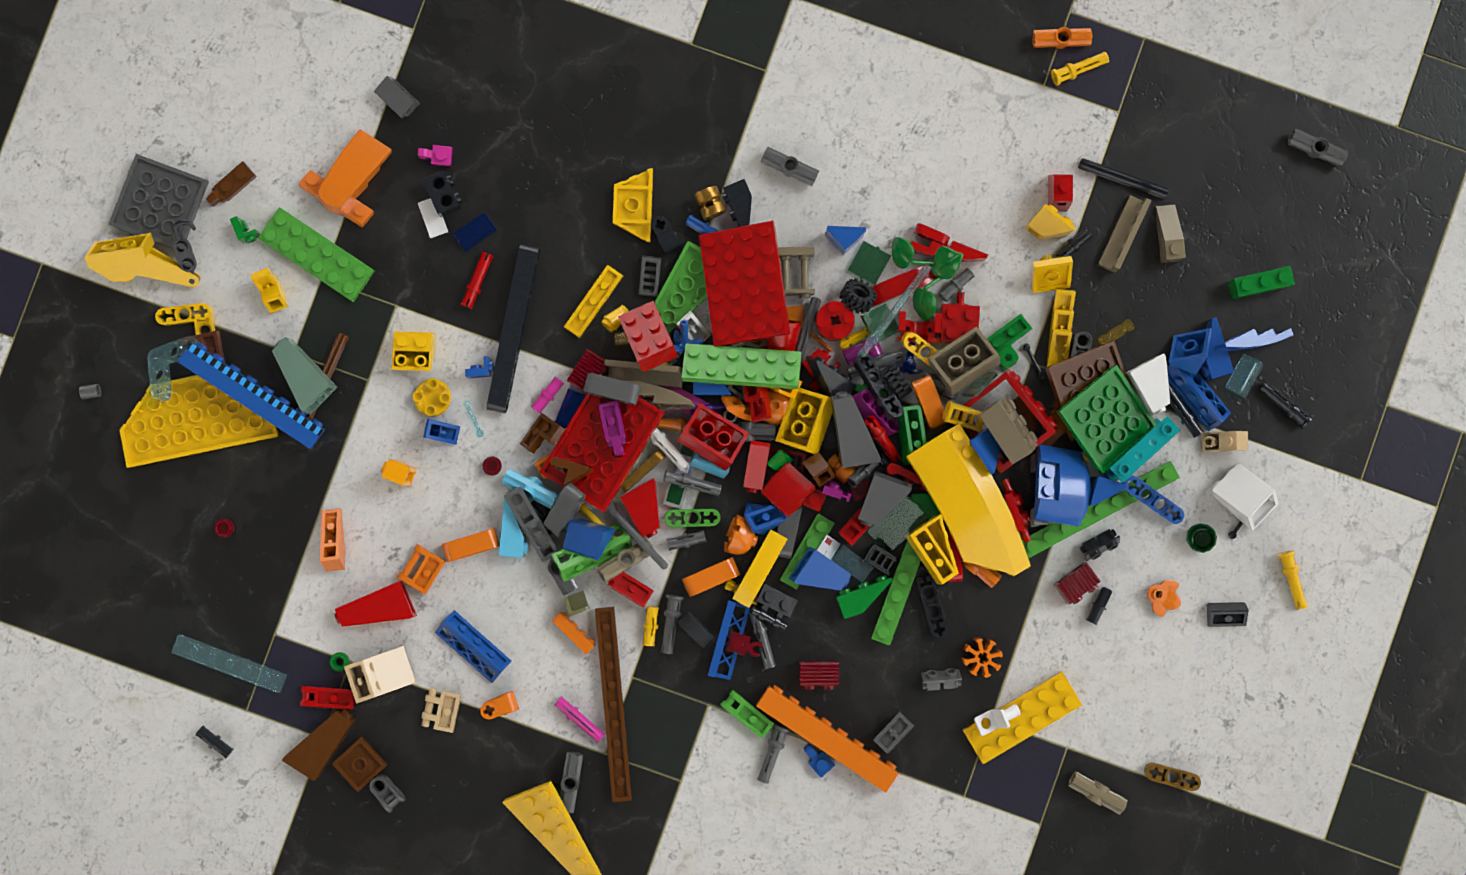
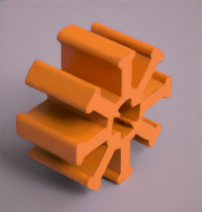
M979 637L974 638L977 649L973 650L970 645L965 644L963 650L971 652L973 656L962 657V663L968 665L975 662L968 671L977 676V671L981 667V675L985 678L990 677L991 674H989L987 665L990 664L995 670L999 671L1001 665L991 660L995 657H1003L1002 651L997 649L994 652H990L992 647L996 645L995 642L987 639V643L983 648V639ZM983 652H985V661L981 660V662H979L980 658L978 657V655H983Z

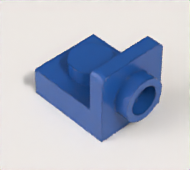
M484 356V368H482V365H471L470 369H465L466 377L468 379L491 377V372L494 371L493 360L490 361L488 356Z

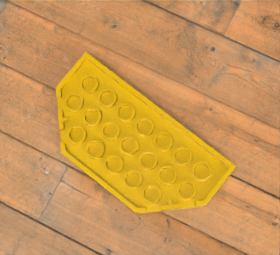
M198 375L150 385L142 400L137 403L131 412V416L126 424H123L120 429L127 468L280 437L276 426Z

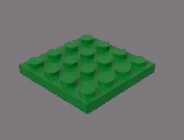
M1117 365L1111 366L1056 411L1099 474L1106 472L1157 425Z

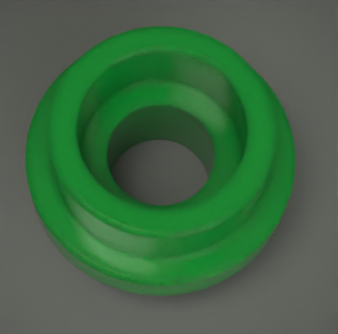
M337 652L330 658V666L335 671H344V666L350 663L348 655L343 652ZM338 658L343 660L342 665L337 663Z

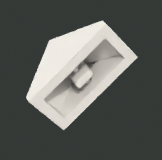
M691 311L681 319L688 321V339L690 341L693 339H703L704 342L711 336ZM679 321L678 323H676V326H677V328H678L679 330H680V321Z

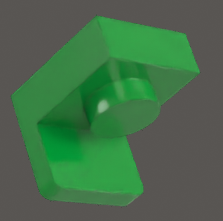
M238 216L230 219L239 241L249 244L256 241V238L260 236L259 231L256 229L247 232L249 227L246 221Z

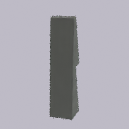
M520 486L504 495L505 500L520 526L527 534L541 561L548 560L552 557L551 554L560 551L522 487Z

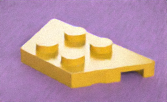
M653 168L647 169V171L639 175H634L626 181L614 184L613 224L646 242H651Z

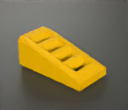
M951 401L947 402L942 416L945 422L954 425L960 424L961 427L981 432L984 421L980 417L981 411ZM960 411H963L961 419L958 420ZM968 413H971L969 421L966 423ZM978 415L976 425H972L975 416Z

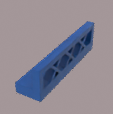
M1170 364L1167 366L1168 383L1172 385L1177 394L1208 431L1223 423L1231 414L1229 409L1198 372L1195 375Z
M728 600L708 676L726 680L731 679L737 653H733L728 657L725 656L723 648L729 643V641L725 642L727 636L730 639L728 630L734 624H737L740 630L739 633L743 634L750 607L748 608L739 602ZM735 606L746 609L744 616L738 620L733 615ZM741 620H743V621H742V625H741V627H740V625H739L738 622L741 621ZM724 661L729 666L728 675L717 672L719 664Z
M455 610L443 620L435 631L442 640L491 683L511 663V660ZM443 628L450 632V635H447L443 631ZM458 642H461L465 648H462ZM473 655L477 656L479 661L474 659ZM487 667L490 668L493 672H495V674L492 675L487 670Z

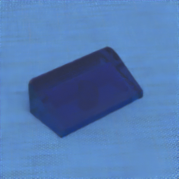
M483 212L453 235L464 250L468 251L497 229L485 212Z
M568 388L555 422L561 427L567 428L586 395Z

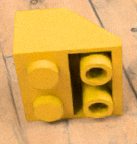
M393 331L392 370L431 371L435 357L436 335L428 332Z

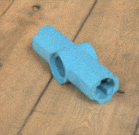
M512 469L505 473L502 480L503 485L513 490L521 486L530 502L534 500L552 509L560 495L545 487L537 477L531 476L527 478Z

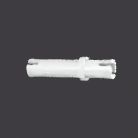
M656 428L650 437L653 440L652 443L654 445L657 444L682 471L689 462L665 437L666 434L664 432L661 433Z

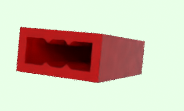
M398 581L335 609L336 613L334 614L337 623L341 624L342 627L410 619L417 616L403 581Z

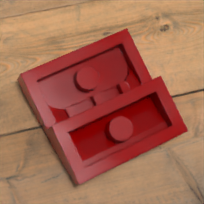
M787 462L767 483L761 494L789 518L802 506V501L815 490V485Z

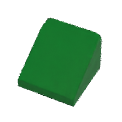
M779 450L767 464L778 472L787 462L790 464L793 459L784 450Z

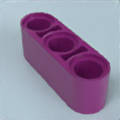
M862 390L852 396L863 421L867 419L870 423L868 417L873 415L880 426L885 428L887 436L898 432V421L889 420L885 417L869 390Z

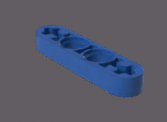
M1131 475L1123 483L1127 486L1124 489L1169 522L1178 524L1183 521L1184 511L1138 477ZM1128 481H1132L1138 488L1135 489L1129 486ZM1149 489V497L1142 499V491ZM1163 499L1164 506L1161 509H1157L1156 502ZM1169 509H1171L1172 511L1176 512V514H1178V515H1177V517L1175 518V517H1173L1170 513H1168L1167 511H1168Z

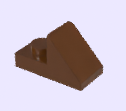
M553 456L550 462L551 465L556 466L555 470L563 473L567 471L564 485L574 484L593 472V469Z

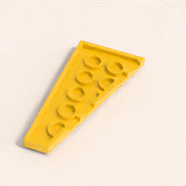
M551 781L508 797L502 802L571 875H602Z

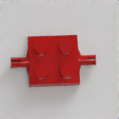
M957 292V303L941 304V313L943 315L941 321L942 333L939 334L940 343L951 344L975 327L979 329L980 306L965 304V292Z
M1009 478L1002 480L1005 491L1004 496L1017 531L1021 533L1024 543L1029 542L1032 539L1027 529L1031 520L1028 511H1024L1022 506L1024 503L1021 492L1018 493L1016 489H1012Z

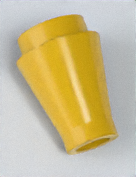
M621 305L604 316L601 323L611 333L614 330L617 331L621 325L618 316L629 312V310L624 305Z

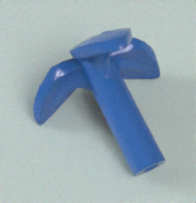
M681 320L680 330L675 329L673 335L674 342L678 344L674 345V348L679 353L685 352V344L701 345L703 343V339L688 340V321Z

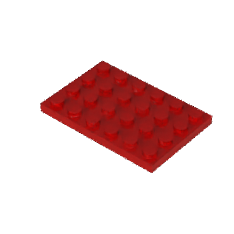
M771 220L699 235L714 347L729 346L791 334L775 222Z
M587 394L539 473L565 487L564 481L567 471L563 473L555 470L556 466L550 464L552 456L592 468L593 472L573 485L586 495V502L606 512L665 412L638 397L636 405L619 402L626 434V443L623 444L624 455H615L613 447H609L606 442L599 410L600 404L614 400Z

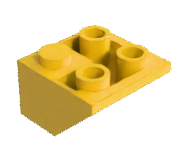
M1045 204L1035 214L1025 229L1039 240L1066 237L1076 227L1071 219L1066 216L1063 218L1058 214V210L1054 206Z

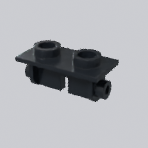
M1108 529L1097 535L1099 543L1096 542L1094 537L1082 543V546L1079 548L1083 554L1085 553L1086 561L1090 559L1095 560L1106 550L1112 551L1119 546L1120 536H1117L1114 529Z

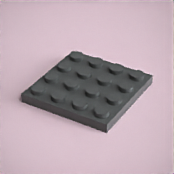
M136 154L108 225L134 235L151 233L154 242L173 249L174 223L181 219L194 222L209 181ZM182 225L180 227L181 233L187 239L191 227Z

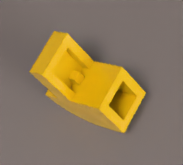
M269 267L250 274L251 280L260 291L262 302L270 314L288 307L283 287L276 274L273 275Z

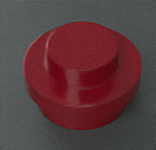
M491 456L484 460L482 467L486 474L493 476L501 471L502 463L497 457Z
M229 519L218 520L214 526L215 533L222 538L231 536L234 532L233 522Z

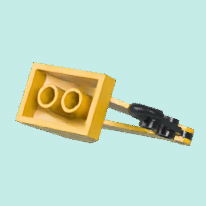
M181 219L174 223L172 247L177 261L152 248L154 240L151 233L94 242L85 255V260L88 268L113 282H129L135 275L194 288L198 286L201 277L194 271L197 267V262L191 244L181 233L180 227L188 225L192 230H196V227L187 219Z

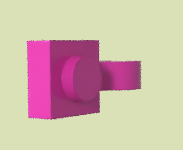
M433 145L432 150L418 148L420 159H431V164L435 166L451 167L452 147Z

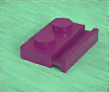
M831 480L824 484L821 489L823 494L839 499L842 496L848 502L851 497L850 490L847 489V492L843 491L839 483Z

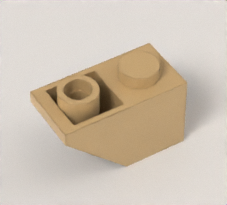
M1248 431L1202 433V452L1248 451Z

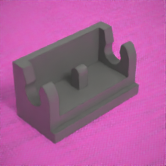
M386 76L374 90L401 118L404 116L408 117L421 104L400 83L390 76Z
M899 712L873 741L889 754L915 726Z

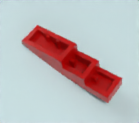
M914 241L910 242L914 253L934 259L938 248L948 247L932 241L929 247ZM952 241L949 246L952 250L963 253L961 262L985 261L989 255L956 241Z

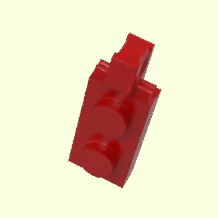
M625 572L609 580L607 584L611 589L642 608L645 607L654 590Z

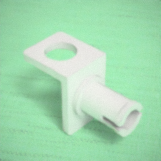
M1014 704L1005 710L991 709L975 717L974 721L980 735L984 736L998 728H1009L1010 724L1008 721L1020 716L1021 713L1018 706ZM983 718L990 720L988 729H984L981 726Z

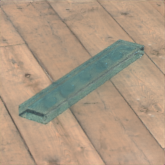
M181 634L178 635L171 652L276 693H281L287 678L285 673Z

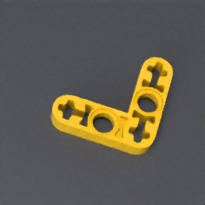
M205 303L165 307L159 309L155 314L156 321L164 326L194 322L196 335L201 334L203 326H208L210 332L215 331L213 309ZM202 307L207 310L204 317L201 314H194V311H202ZM183 309H187L189 312V316L185 320L180 318V312ZM166 313L169 315H174L175 318H166L165 322V320L161 319V316H164V314Z

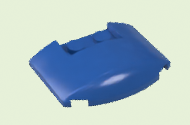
M1038 445L1034 520L1078 527L1087 513L1091 495L1090 473L1083 454L1080 451Z

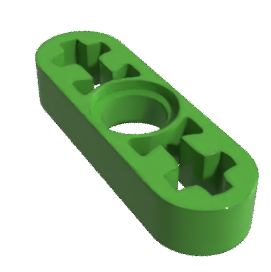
M715 509L670 510L665 515V522L671 527L715 526L720 521V514ZM681 512H685V524H681L682 520H676L675 524L668 520V516H671L672 513H675L676 516H682ZM691 512H695L698 515V521L694 524L689 523L687 520V515ZM700 512H704L703 516H708L710 512H714L717 519L714 520V523H710V520L707 519L704 520V524H700Z

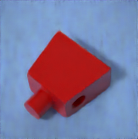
M1048 175V206H1054L1058 212H1067L1073 202V175Z

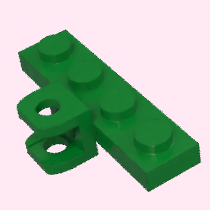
M1019 314L987 338L999 354L1000 365L998 366L1004 371L1014 366L1019 359L1018 354L1011 345L1033 329L1022 314Z

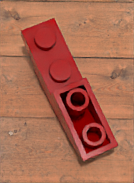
M762 346L756 349H767V346ZM744 386L745 402L750 404L751 421L757 423L772 418L768 387Z

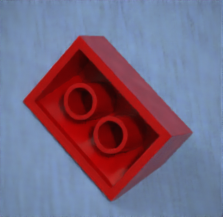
M699 403L677 441L726 471L733 463L749 433Z

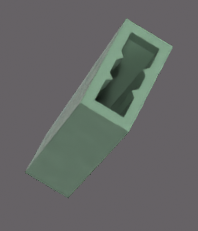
M285 337L277 342L272 352L301 411L312 414L337 386L294 340Z

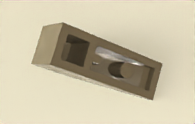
M1156 206L1161 263L1179 262L1186 258L1184 237L1176 206Z

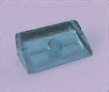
M1243 354L1226 388L1246 398L1263 367V363L1258 359Z

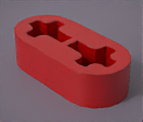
M917 223L913 232L921 238L931 242L935 241L947 246L950 240L948 235L921 223Z

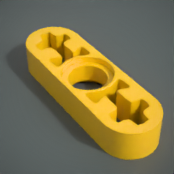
M907 332L901 338L902 346L930 367L929 357L939 351L913 332ZM909 337L913 338V341L919 345L915 347L914 345L909 344V341L907 339ZM924 347H928L930 350L927 357L921 356V350Z

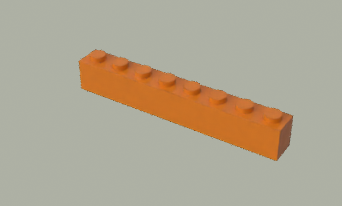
M768 685L756 703V707L885 793L888 791L899 774L896 770V765L888 760L884 762L879 759L881 755L874 750L867 751L864 749V744L859 740L854 739L852 741L847 737L848 733L841 728L836 730L831 727L832 723L826 718L822 717V719L816 717V712L806 706L804 709L798 705L800 701L790 695L788 698L783 695L784 691L778 686L774 685L771 687Z

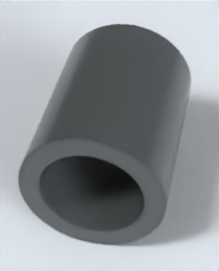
M100 385L80 386L79 395L81 399L101 397Z

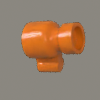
M836 454L827 461L831 470L834 471L835 478L843 485L857 468V466L842 468L839 457Z

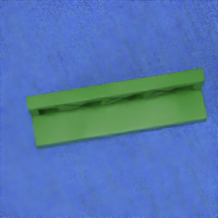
M619 523L611 526L610 528H614L615 532L620 530L623 535L611 538L599 560L564 549L551 554L559 569L562 580L565 582L609 561L619 555L621 551L632 547L629 534ZM563 556H570L569 560L562 564L558 559Z

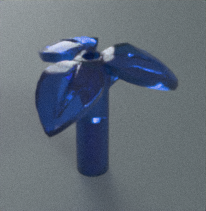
M908 350L903 365H896L903 374L908 372L909 375H916L924 372V369H916L914 355Z

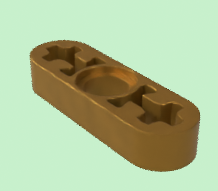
M661 449L658 450L626 478L620 488L625 493L629 491L667 456Z
M1154 762L1148 763L1144 768L1145 776L1151 781L1189 791H1196L1201 786L1200 777L1192 772ZM1155 767L1157 771L1162 772L1163 780H1161L1162 776L1154 774L1152 777V774L1149 773L1150 769L1153 770ZM1172 771L1176 772V781L1169 782L1168 774ZM1182 777L1189 780L1193 777L1195 784L1190 786L1187 782L1182 781Z

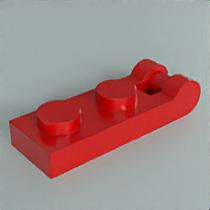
M894 463L886 466L885 472L888 475L897 474L903 477L902 481L910 484L914 482L920 485V490L928 493L917 474Z
M301 686V692L303 693L302 699H300V706L354 709L355 698L352 689ZM310 693H315L314 700L310 699Z

